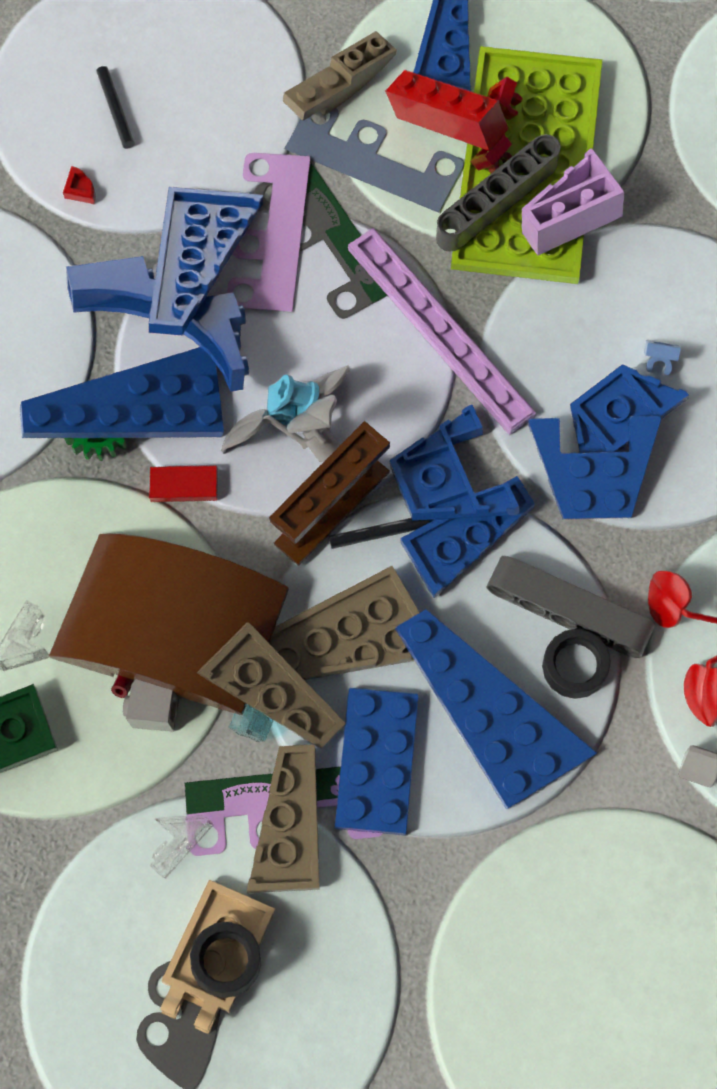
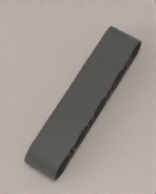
M547 134L536 137L446 209L437 220L436 241L438 246L444 251L449 252L460 249L552 175L557 168L561 148L557 138ZM541 154H546L549 157H543ZM516 173H525L526 175L521 176ZM499 191V192H502V193H504V194L498 195V194H494L493 192ZM471 210H477V211H479L480 213H478V214H473V213H471V212H469V211H471ZM447 229H454V230H456L457 232H455V233H448V232H446L445 230H447Z
M509 556L500 557L486 586L487 590L495 596L569 630L582 629L590 631L601 638L607 647L633 658L642 657L655 628L654 623L642 615Z

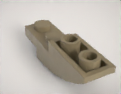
M375 31L332 56L330 66L284 92L283 102L303 121L319 111L325 116L371 81L396 55L397 50Z

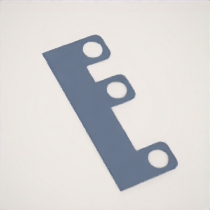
M337 108L329 112L330 119L325 124H315L310 117L304 121L300 119L284 148L300 156H310V160L438 213L464 166L461 158L444 151L434 153L424 173L378 155L376 152L386 135V129L368 120L358 121L347 141L329 135L328 133L339 114ZM364 127L374 128L378 134L376 141L371 144L362 143L358 139L360 129ZM443 158L450 159L455 164L454 172L447 176L440 175L435 170L436 162Z

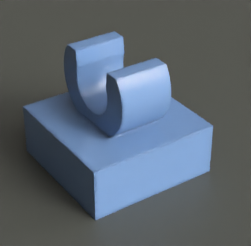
M646 340L644 354L645 356H651L646 362L647 372H652L653 364L656 361H663L665 363L664 375H669L672 371L670 360H679L680 346Z

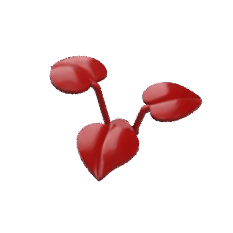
M658 571L653 574L649 584L648 607L653 620L659 626L664 628L675 627L680 623L682 615L687 618L717 624V617L690 612L686 609L691 602L692 591L682 576L672 571ZM717 655L707 661L706 667L702 664L691 665L684 679L686 702L695 717L708 727H714L717 721V667H714L717 663Z

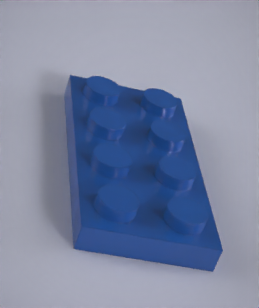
M349 688L335 829L406 836L418 694Z

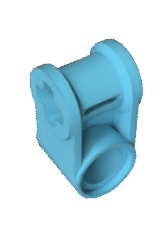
M283 375L279 381L268 387L267 415L272 416L283 425H288L297 415L306 411L312 403L318 400V383L313 381L303 383L294 380L290 375Z

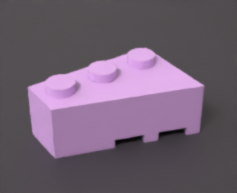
M592 148L585 153L584 159L574 168L570 166L565 170L564 176L553 186L549 184L522 208V234L537 256L622 217L624 191Z

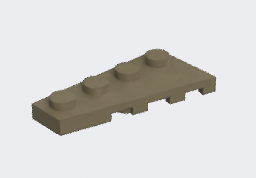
M246 623L197 672L200 676L318 748H323L346 724L250 623Z

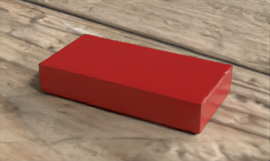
M217 465L150 467V502L217 501Z

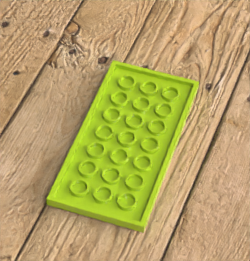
M480 46L474 93L487 97L490 87L508 76L517 82L514 92L523 98L522 102L518 105H511L514 110L518 111V115L511 120L505 119L508 126L505 136L512 143L506 152L514 156L536 137L545 134L557 138L561 148L555 172L463 247L453 251L451 270L578 284L584 234L537 256L522 234V208L549 184L553 186L564 176L565 170L570 166L574 168L584 159L585 153L589 149H593L603 59ZM468 143L460 198L491 174L488 168L478 171L470 162L482 148ZM541 154L543 157H549L546 154ZM499 160V167H500L501 165L504 164V163L502 162V160ZM516 173L521 176L526 175L525 173ZM499 191L493 192L494 194H498V195L504 194V193L499 192ZM471 210V211H469V212H471V213H473V214H478V213H480V212L477 211V210Z

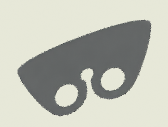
M170 961L157 967L151 973L148 981L149 997L159 1007L162 1006L164 998L157 994L156 983L161 976H164ZM185 999L181 1006L182 1016L178 1020H174L160 1012L146 1016L137 1029L136 1041L145 1057L167 1078L183 1089H195L202 1079L209 1061L221 1009L217 1013L210 1033L206 1034L195 1029L194 1026L202 1007ZM154 1022L163 1023L169 1031L167 1041L160 1046L150 1045L145 1038L147 1027Z

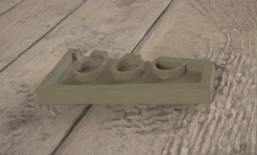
M315 745L279 746L247 893L320 890Z

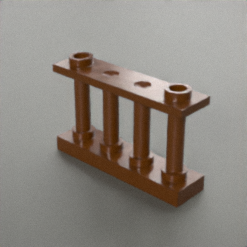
M364 421L269 517L270 523L282 532L274 542V545L299 566L390 473V470L378 461L390 448V442Z

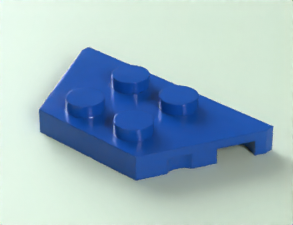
M622 364L570 404L579 452L621 451L629 444L628 418L630 416H661L662 419L685 402L689 394L682 389L678 391L661 384V380L654 377L643 376L637 370Z

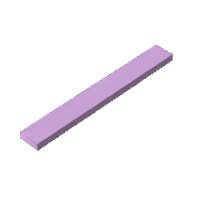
M374 228L348 244V251L509 435L526 424L528 419L535 417L536 412Z

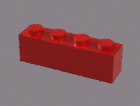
M404 70L385 90L398 119L488 151L508 130L498 100Z

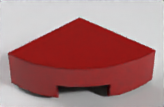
M71 166L63 190L64 198L95 204L96 194L93 183L81 169Z

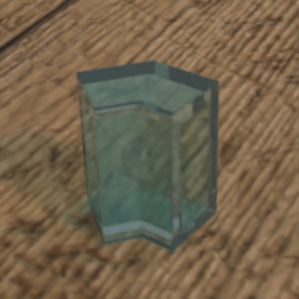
M247 704L242 716L234 713L229 728L240 736L250 738L256 742H265L274 720Z

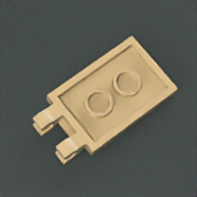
M209 880L161 980L163 984L170 986L169 992L160 1008L162 1014L176 1019L185 999L202 1007L194 1026L195 1029L209 1034L219 1009L230 1013L237 996L220 998L208 994L198 985L192 974L190 952L194 940L202 930L214 923L232 922L242 925L249 930L260 946L275 913V908ZM230 938L218 939L211 943L204 955V967L207 973L215 980L222 982L233 981L240 977L248 963L247 952L244 946L237 940Z

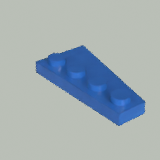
M468 0L432 1L413 73L471 92Z
M518 476L507 482L519 505V514L435 519L400 538V543L433 598H436L534 508L535 503Z

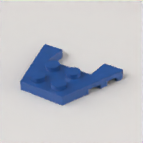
M473 405L465 407L462 410V414L454 420L450 421L448 419L439 426V430L427 439L422 437L389 460L390 468L412 520L519 514V505L508 482L474 493L455 451L454 444L483 435V427Z
M630 416L628 418L629 452L561 453L560 418L528 419L530 432H532L540 460H542L562 520L632 517L659 429L661 416Z

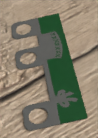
M310 161L304 206L306 215L303 216L302 225L310 229L311 237L307 242L300 243L299 251L321 240H324L351 281L329 292L327 302L339 318L345 319L388 295L348 251V244L359 238L361 234ZM264 182L256 187L255 193L263 195V206L269 210L270 202L265 199L264 190L268 186L273 185V183ZM342 292L352 293L356 298L355 306L350 310L338 308L335 302L337 295Z

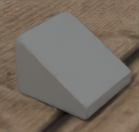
M695 745L690 746L684 753L678 773L679 777L705 787H711L717 778V753Z

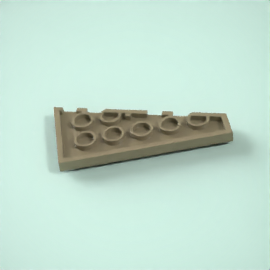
M390 566L275 626L269 644L304 680L411 662L414 659L395 628L420 612L393 566Z

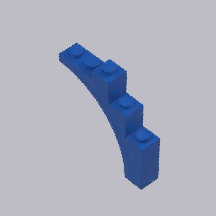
M143 256L66 266L67 290L73 313L107 311L127 313L145 318L150 317L155 279L152 268L147 269ZM234 293L206 296L183 334L193 340L211 357L222 372L230 392L243 390L244 376L249 375L246 356H241L239 352L241 350V325L246 324V315L243 305H238Z

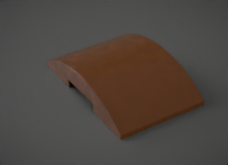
M99 534L49 657L114 677V674L129 679L147 682L173 690L178 697L242 716L247 705L246 703L200 676L197 672L246 623H250L269 643L289 588L272 578L242 565L185 546L133 535Z

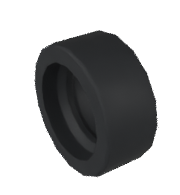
M572 629L565 630L552 639L546 648L542 668L544 678L551 689L561 696L577 699L588 697L599 690L608 676L611 660L608 648L601 638L590 631ZM577 644L584 646L596 658V672L591 679L584 683L568 682L557 671L556 657L560 650L568 645Z
M232 922L214 923L202 930L193 942L190 952L192 974L198 985L208 994L220 998L236 997L249 990L258 978L261 967L259 944L254 935L242 925ZM223 938L237 940L244 946L248 957V963L242 975L228 982L215 980L207 973L204 967V955L211 943Z

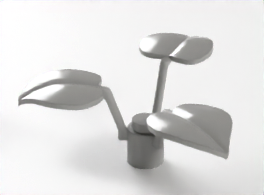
M349 365L318 378L315 381L319 386L318 400L312 403L306 411L297 415L287 427L272 416L267 415L266 409L252 412L239 420L229 431L221 449L223 454L227 448L246 441L257 433L264 424L269 423L297 441L303 449L309 447L318 461L324 462L340 446L329 431L332 413L337 402L336 397L329 394L342 383L347 373L350 372ZM303 431V435L305 436V438H302L295 432Z

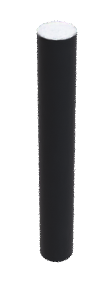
M101 66L96 72L122 146L125 149L132 148L135 143L107 66Z
M412 518L331 535L329 536L331 549L415 531L430 522L429 520H412Z

